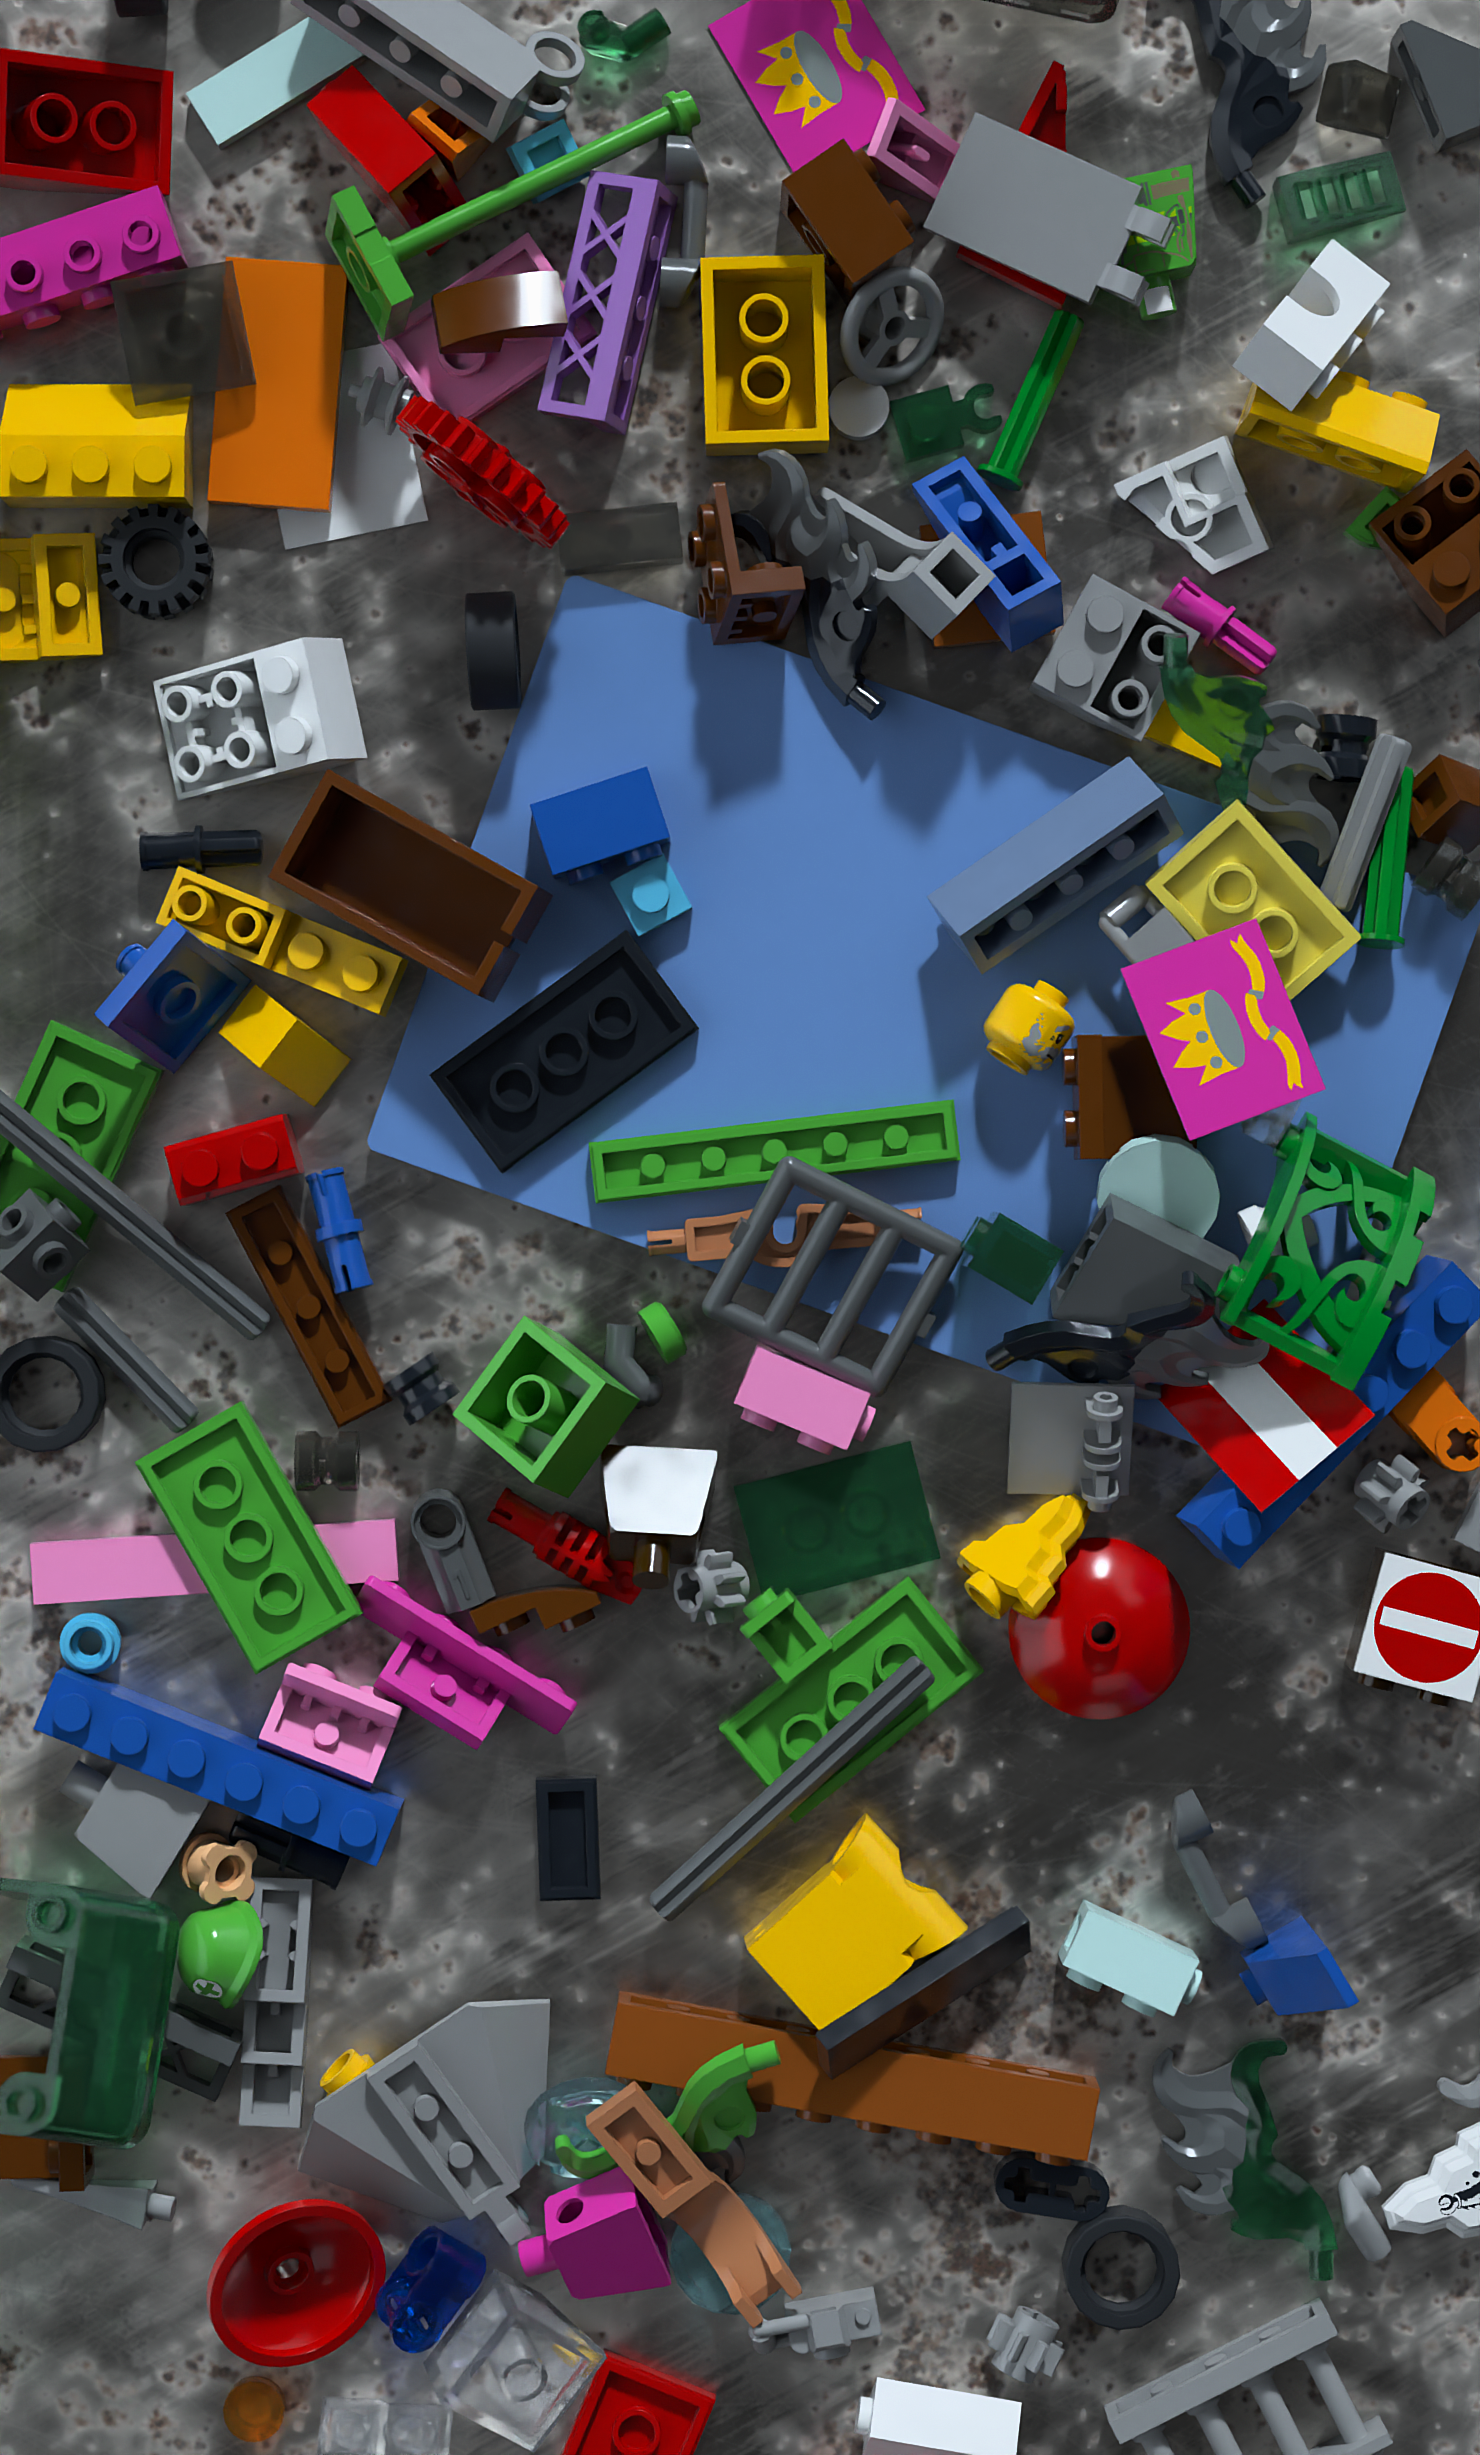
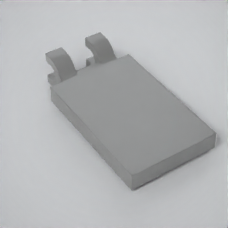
M975 112L923 225L927 231L1089 305H1092L1100 288L1138 307L1147 291L1149 283L1145 281L1143 276L1117 266L1131 234H1134L1166 250L1176 229L1172 219L1138 206L1145 192L1143 187Z

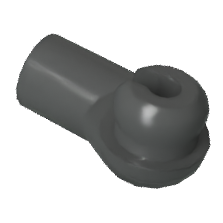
M607 1323L603 1370L640 1399L634 1407L635 1409H640L643 1406H655L663 1396V1384L657 1375L646 1374L634 1360L637 1326Z

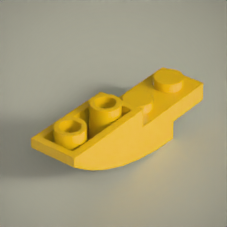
M180 866L176 870L155 922L166 927L174 919L208 945L384 1017L388 1013L409 960Z

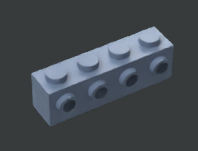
M1128 756L929 894L927 898L950 937L982 975L1181 837L1184 832L1164 793Z

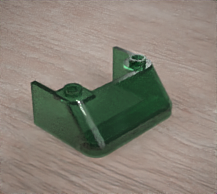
M0 1878V1895L27 1901L25 1921L30 1935L40 1944L65 1948L46 2074L21 2072L12 2075L1 2085L0 2136L116 2150L130 2149L143 2140L151 2124L180 1935L178 1918L168 1905L147 1898L59 1883Z

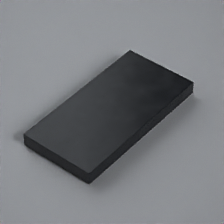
M625 930L429 1074V1076L503 1174L699 1030V1027L629 932Z

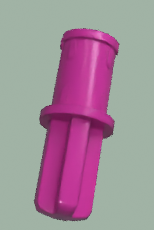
M1186 576L1176 585L1161 607L1176 619L1200 632L1199 636L1204 639L1203 646L1208 648L1214 643L1254 674H1262L1277 654V650L1273 645L1233 616L1237 608L1231 605L1227 609L1217 600L1215 601L1203 592L1201 588L1191 582Z

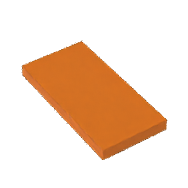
M226 257L207 501L210 504L331 513L349 279L341 265Z

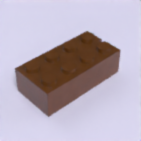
M329 769L325 772L268 875L269 878L493 1003L521 955L510 949L516 938L527 944L553 897L552 894Z

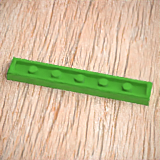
M954 1099L589 1143L596 1204L768 1183L779 1161L786 1156H793L831 1176L961 1160Z

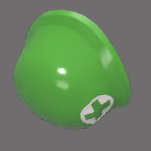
M227 1900L217 1906L194 1912L187 1917L177 1937L176 1962L180 1978L191 1992L219 2001L224 2009H231L239 2002L256 1970L262 1952L263 1929L256 1911L248 1902L243 1900Z

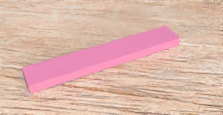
M396 1518L314 1524L348 1584L365 1583L370 1575L377 1577L381 1581H399L400 1570ZM175 1533L45 1541L29 1544L33 1605L209 1593Z

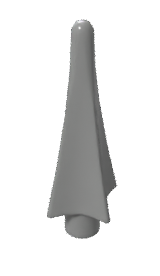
M59 2178L11 2179V2184L16 2188L41 2193L73 2203L140 2230L143 2229L146 2221L151 2222L152 2218L171 2222L176 2210V2197L155 2193L158 2180L91 2179L85 2191L59 2192Z

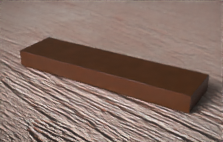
M277 1185L226 1212L228 1220L338 1429L394 1400L384 1389L385 1381L339 1294H335V1286L282 1185Z

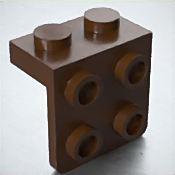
M1102 1034L1071 1037V1048L1062 1049L1063 1086L1072 1085L1073 1110H1064L1063 1139L1065 1147H1074V1160L1111 1159L1119 1152V1148L1130 1140L1152 1134L1180 1137L1197 1149V1138L1189 1141L1147 1035L1102 1036Z

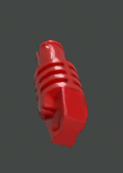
M506 1487L495 1504V1509L491 1511L487 1519L489 1523L498 1525L534 1546L532 1553L537 1555L536 1559L564 1573L567 1577L578 1581L586 1588L597 1590L601 1594L626 1604H633L643 1589L632 1582L633 1562L615 1561L610 1558L607 1537L564 1511L560 1513L556 1510L551 1515L513 1493L510 1488Z

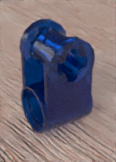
M428 2226L414 2238L407 2254L389 2279L380 2287L375 2297L377 2315L389 2327L391 2338L398 2348L408 2353H420L431 2348L440 2339L443 2331L461 2306L474 2294L481 2284L486 2271L485 2255L436 2226ZM392 2298L394 2299V2301L396 2302V2304H397V2306H398V2308L396 2309V2311H395V2309L393 2308V2306H392V2304H391V2299H392ZM422 2317H424L428 2324L427 2330L420 2321Z

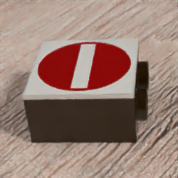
M1375 1547L1344 1662L1350 1669L1359 1672L1357 1682L1390 1692L1393 1691L1395 1682L1418 1688L1416 1698L1445 1707H1451L1454 1698L1472 1703L1480 1676V1575Z

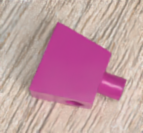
M620 2167L549 2196L544 2203L546 2234L518 2242L520 2262L528 2278L559 2269L571 2297L579 2300L671 2285L668 2246L665 2234L652 2205Z

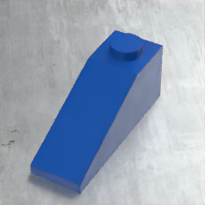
M965 456L912 483V491L938 538L941 540L953 532L996 575L973 600L1011 653L1064 624L1060 579Z
M1302 1915L1267 1935L1268 1942L1254 1949L1245 1948L1239 1952L1248 1966V1969L1239 1973V1976L1256 2005L1258 2006L1268 2000L1278 2016L1345 2009L1359 2002L1329 1949Z

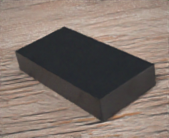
M597 1775L536 1777L540 1901L601 1899Z

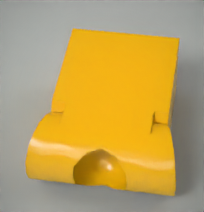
M865 1813L844 1838L831 1861L820 1868L744 1936V1941L749 1953L816 2028L821 2030L891 1985L912 1966L915 1960L939 1950L960 1937L968 1929V1926L936 1890L917 1885L904 1877L901 1869L899 1848L874 1820Z

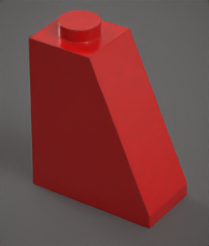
M353 65L339 77L327 83L320 93L306 104L327 138L407 232L466 203L436 152ZM449 240L425 251V253L429 257L432 256Z

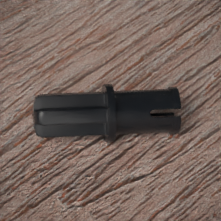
M196 825L194 832H141L139 855L143 871L177 869L180 866L183 868H196L197 874H205L206 868L258 866L263 860L264 846L261 832L257 830L204 831L202 825Z
M241 1812L237 1815L229 1833L231 1844L235 1845L239 1840L251 1842L257 1849V1855L280 1864L278 1871L284 1873L285 1869L289 1868L326 1884L333 1890H336L351 1857Z

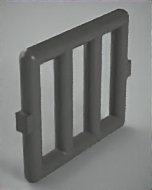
M786 1156L777 1164L748 1220L743 1217L739 1218L729 1237L730 1243L734 1245L702 1303V1309L709 1318L821 1373L867 1391L871 1394L870 1397L878 1398L886 1393L917 1335L925 1339L936 1319L935 1313L931 1310L958 1264L964 1248L959 1239L793 1156ZM796 1185L826 1200V1203L764 1316H761L731 1300L792 1188ZM848 1212L880 1227V1230L819 1341L816 1343L785 1327ZM902 1239L934 1254L875 1363L869 1369L839 1353Z

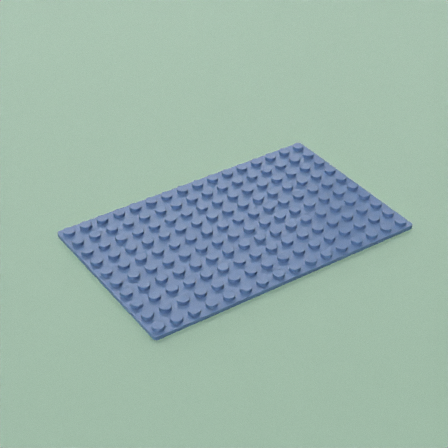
M580 576L568 578L560 595L471 849L534 883L552 894L553 897L527 944L517 938L510 949L521 955L494 1003L472 993L432 969H427L368 1135L369 1147L375 1152L648 1249L650 1245L672 1243V1240L648 1242V1230L685 1229V1221L687 1219L722 1216L754 1209L767 1183L596 1204L589 1151L590 1142L954 1099L961 1160L832 1176L899 1210L921 1207L922 1218L917 1219L959 1239L963 1244V1254L931 1310L935 1313L936 1319L925 1339L917 1335L914 1344L1020 1382L1077 1383L1069 1380L1047 1363L1035 1359L1029 1361L1018 1360L1001 1371H995L988 1365L985 1354L988 1349L1003 1341L1004 1333L1029 1324L1059 1321L1053 1318L1050 1290L1099 1211L1096 1198L1099 1175L1106 1162L1108 1161L1109 1163L1111 1159L1074 1160V1147L1064 1146L1063 1112L1064 1110H1073L1072 1085L1063 1086L1062 1051L1049 1069L1043 1071L1031 1069L1027 1075H1023L1004 1065L986 1050L990 1041L984 1033L983 1025L1010 985L1025 984L1034 988L1038 980H1041L1058 989L1069 999L1064 1009L1074 1020L1075 1030L1071 1037L1102 1034V1036L1147 1035L1120 970L1132 964L1100 929L1098 924L1100 919L1099 913L1132 885L1146 886L1145 881L1220 815L1226 807L1153 782L1164 793L1184 834L981 975L950 937L927 896L1112 768L1111 766L865 679L864 684L886 701L883 711L875 719L869 720L851 704L844 707L821 679L810 658L762 641L713 646L710 624H702L698 618ZM647 766L671 838V842L660 845V848L693 909L638 937L609 882L646 862L628 866L625 857L601 864L604 875L571 886H569L566 876L555 880L530 804ZM1289 841L1279 844L1320 889L1330 861L1320 868L1316 864L1317 848L1308 842ZM1369 864L1352 909L1349 912L1340 911L1359 933H1362ZM1405 872L1399 936L1405 939V946L1401 949L1384 950L1354 944L1290 1001L1326 1089L1197 1138V1150L1203 1156L1205 1155L1212 1164L1220 1192L1217 1217L1203 1239L1238 1255L1239 1263L1241 1262L1249 1245L1239 1224L1237 1212L1253 1205L1261 1208L1266 1206L1273 1185L1276 1161L1278 1157L1272 1154L1274 1146L1286 1125L1292 1123L1297 1126L1306 1111L1317 1117L1318 1130L1392 1168L1480 923L1479 898ZM1144 907L1120 928L1130 938L1153 916ZM627 930L699 1027V1030L502 1174L429 1074ZM1071 1037L1063 1049L1071 1048ZM794 1185L773 1223L774 1238L782 1244L791 1243L797 1235L796 1220L798 1217L796 1210L801 1204H825L826 1200ZM1301 1185L1299 1194L1308 1191V1189ZM1347 1205L1329 1207L1310 1214L1319 1243L1308 1248L1320 1280L1340 1264L1360 1259L1363 1246L1357 1240L1350 1226ZM1369 1218V1219H1368V1221H1369V1223H1370L1371 1225H1372V1222H1373V1219H1374V1218ZM902 1239L856 1323L890 1335L934 1254ZM870 1246L828 1250L799 1303L833 1315ZM687 1252L666 1254L672 1258L717 1274L726 1260L716 1259L692 1262L689 1261ZM753 1260L742 1282L776 1294L790 1267H772ZM1264 1279L1260 1281L1254 1290L1248 1309H1253L1263 1299L1270 1303L1276 1298V1284L1271 1280ZM1342 1280L1335 1284L1328 1292L1331 1299L1344 1287L1345 1294L1347 1295L1351 1281ZM1295 1294L1285 1304L1274 1309L1288 1322L1301 1304ZM1309 1318L1295 1329L1300 1337L1327 1350L1329 1344L1317 1332ZM1220 1321V1323L1222 1324V1326H1223L1226 1330H1228L1230 1327H1232V1326H1230V1325H1228V1324H1226V1323ZM1100 1325L1106 1327H1116V1325ZM1105 1379L1099 1380V1383L1109 1384ZM1150 1382L1161 1386L1165 1384L1163 1382ZM1134 1398L1133 1422L1199 1445L1157 1398L1147 1400Z

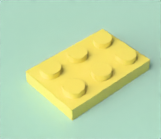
M1238 799L1145 881V885L1195 940L1256 918L1290 1001L1361 939L1360 933Z

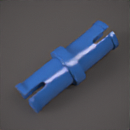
M344 1168L326 1169L321 1171L322 1174L315 1172L305 1176L320 1227L314 1231L317 1243L324 1242L335 1285V1294H344L356 1291L360 1287L363 1289L374 1285L373 1280L370 1278L359 1233L364 1231L362 1219H355L344 1178Z

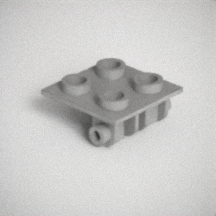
M1012 1382L1007 1494L1071 1495L1074 1493L1082 1495L1088 1501V1508L1094 1512L1110 1511L1112 1503L1117 1501L1119 1496H1129L1135 1384Z

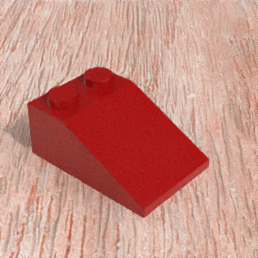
M0 48V187L28 191L129 195L158 185L164 197L170 195L174 71Z

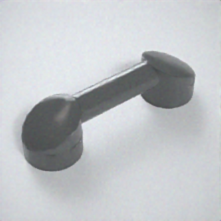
M667 135L666 185L684 186L681 258L662 257L660 307L680 308L691 295L701 276L700 258H705L709 182L701 158L691 139L686 135Z
M1193 1789L1176 1796L1173 1800L1171 1813L1174 1850L1209 1919L1227 1936L1248 1949H1254L1268 1942L1265 1931L1247 1897L1231 1905L1229 1904L1198 1840L1214 1833Z

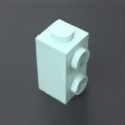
M1084 1899L1058 1952L1062 1964L1069 1968L1066 1974L1069 1979L1097 1992L1100 1991L1102 1984L1124 1993L1121 2000L1122 2003L1150 2017H1155L1158 2009L1174 2016L1180 2002L1188 2005L1192 2001L1202 1978V1971L1196 1969L1199 1959L1192 1949Z

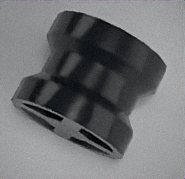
M433 1352L383 1385L388 1395L398 1397L404 1406L403 1417L409 1426L460 1393L454 1382L444 1380L438 1371L439 1360Z

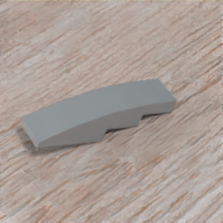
M251 1877L255 1883V1889L250 1896V1905L256 1911L263 1929V1947L256 1970L243 1993L245 2009L241 2052L243 2071L239 2125L302 2128L310 1989L313 1880Z

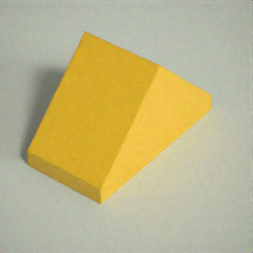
M256 984L218 1031L220 1035L256 1066L313 1107L317 1106L352 1061L349 1056Z

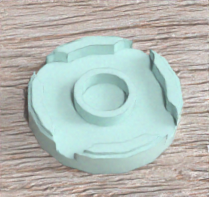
M1160 1134L1132 1139L1120 1147L1119 1152L1111 1158L1109 1163L1107 1161L1101 1170L1096 1193L1099 1210L1109 1193H1112L1201 1238H1204L1215 1221L1220 1200L1214 1168L1205 1155L1203 1156L1200 1151L1193 1148L1192 1144L1180 1137Z

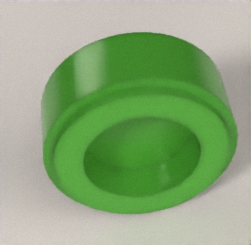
M655 1301L637 1312L644 1330L667 1365L686 1354V1343L673 1319L661 1303Z

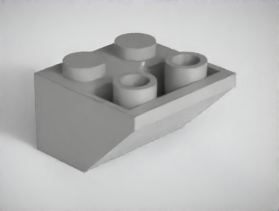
M1092 574L1028 690L1081 720L1141 742L1201 633L1097 575Z

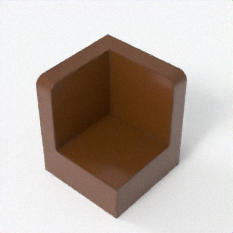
M1439 754L1414 777L1410 821L1419 839L1463 855L1471 853L1480 844V769Z

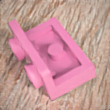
M289 1663L280 1689L259 1735L257 1746L370 1790L398 1724L402 1707L392 1703L393 1699L377 1688L360 1686L359 1689L336 1681L335 1674L320 1665L304 1663L301 1667L294 1663Z

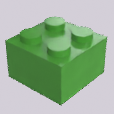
M523 1316L452 1415L532 1483L569 1498L640 1399L561 1334Z

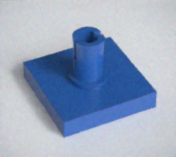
M172 919L148 949L140 944H132L120 953L116 961V969L124 978L94 1015L108 1028L175 1074L252 980L197 936Z

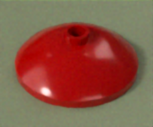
M1110 1537L1078 1539L1077 1543L1065 1555L1067 1567L1053 1585L1056 1593L1048 1601L1046 1608L1034 1620L1021 1615L1012 1608L1009 1610L1008 1639L1010 1650L1018 1671L1025 1682L1042 1700L1064 1713L1086 1719L1118 1718L1132 1714L1154 1702L1168 1689L1177 1677L1187 1655L1190 1640L1188 1606L1180 1585L1173 1574L1160 1560L1145 1549L1133 1543ZM1103 1621L1111 1623L1114 1629L1113 1637L1106 1643L1095 1642L1092 1639L1093 1627Z
M323 2199L298 2200L278 2205L261 2213L232 2236L221 2250L211 2270L207 2285L206 2303L210 2321L218 2337L232 2353L241 2359L267 2367L296 2366L328 2355L350 2340L364 2326L377 2306L386 2276V2261L382 2244L371 2225L362 2215L352 2208L334 2201ZM286 2259H289L284 2264L279 2265L281 2262L285 2261Z

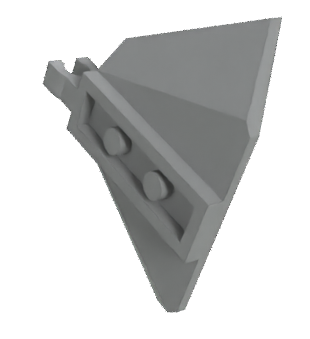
M550 1998L467 2002L316 2103L300 2157L298 2171L441 2223L467 2216L469 2220H472L486 2211L510 2247L531 2234L530 2227L527 2225V2222H529L528 2215L516 2199L509 2194L521 2187L520 2180L544 2156Z

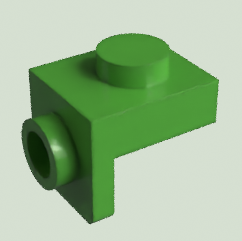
M770 1587L742 1609L748 1620L740 1626L739 1630L747 1639L751 1640L785 1684L789 1683L834 1646L789 1588H786L777 1596Z

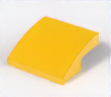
M95 533L33 534L30 538H0V664L102 656Z

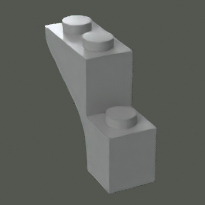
M822 487L812 496L816 509L823 516H826L825 501L832 498L837 499L846 517L849 535L848 544L854 558L857 559V545L865 541H869L876 555V580L872 588L862 597L865 605L873 603L877 606L884 598L889 596L930 639H933L955 619L996 577L953 532L939 541L926 542L917 540L828 488Z

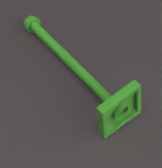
M686 90L678 93L670 91L662 95V108L391 240L381 236L355 185L332 195L325 237L382 342L405 331L414 294L401 272L400 263L672 130L677 135L687 136L691 134L692 128L701 122L698 108L691 95Z

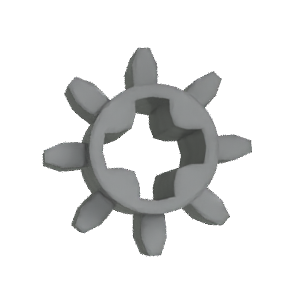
M1401 1454L1394 1458L1392 1464L1383 1458L1375 1459L1363 1468L1356 1479L1354 1491L1361 1500L1356 1503L1354 1509L1383 1534L1389 1531L1392 1524L1401 1530L1409 1529L1421 1520L1429 1507L1430 1495L1423 1488L1427 1486L1430 1479Z
M714 1549L699 1551L696 1562L691 1564V1567L678 1569L674 1580V1595L677 1604L683 1611L691 1613L692 1623L707 1621L709 1625L733 1622L734 1613L732 1607L746 1605L750 1590L748 1574L740 1563L733 1561V1553L731 1551L718 1553Z
M1018 2306L1013 2318L999 2312L986 2338L990 2341L988 2346L997 2350L992 2359L993 2365L1012 2378L1029 2384L1033 2383L1038 2371L1052 2377L1065 2352L1061 2348L1063 2343L1054 2339L1059 2330L1058 2324L1044 2314L1026 2306Z

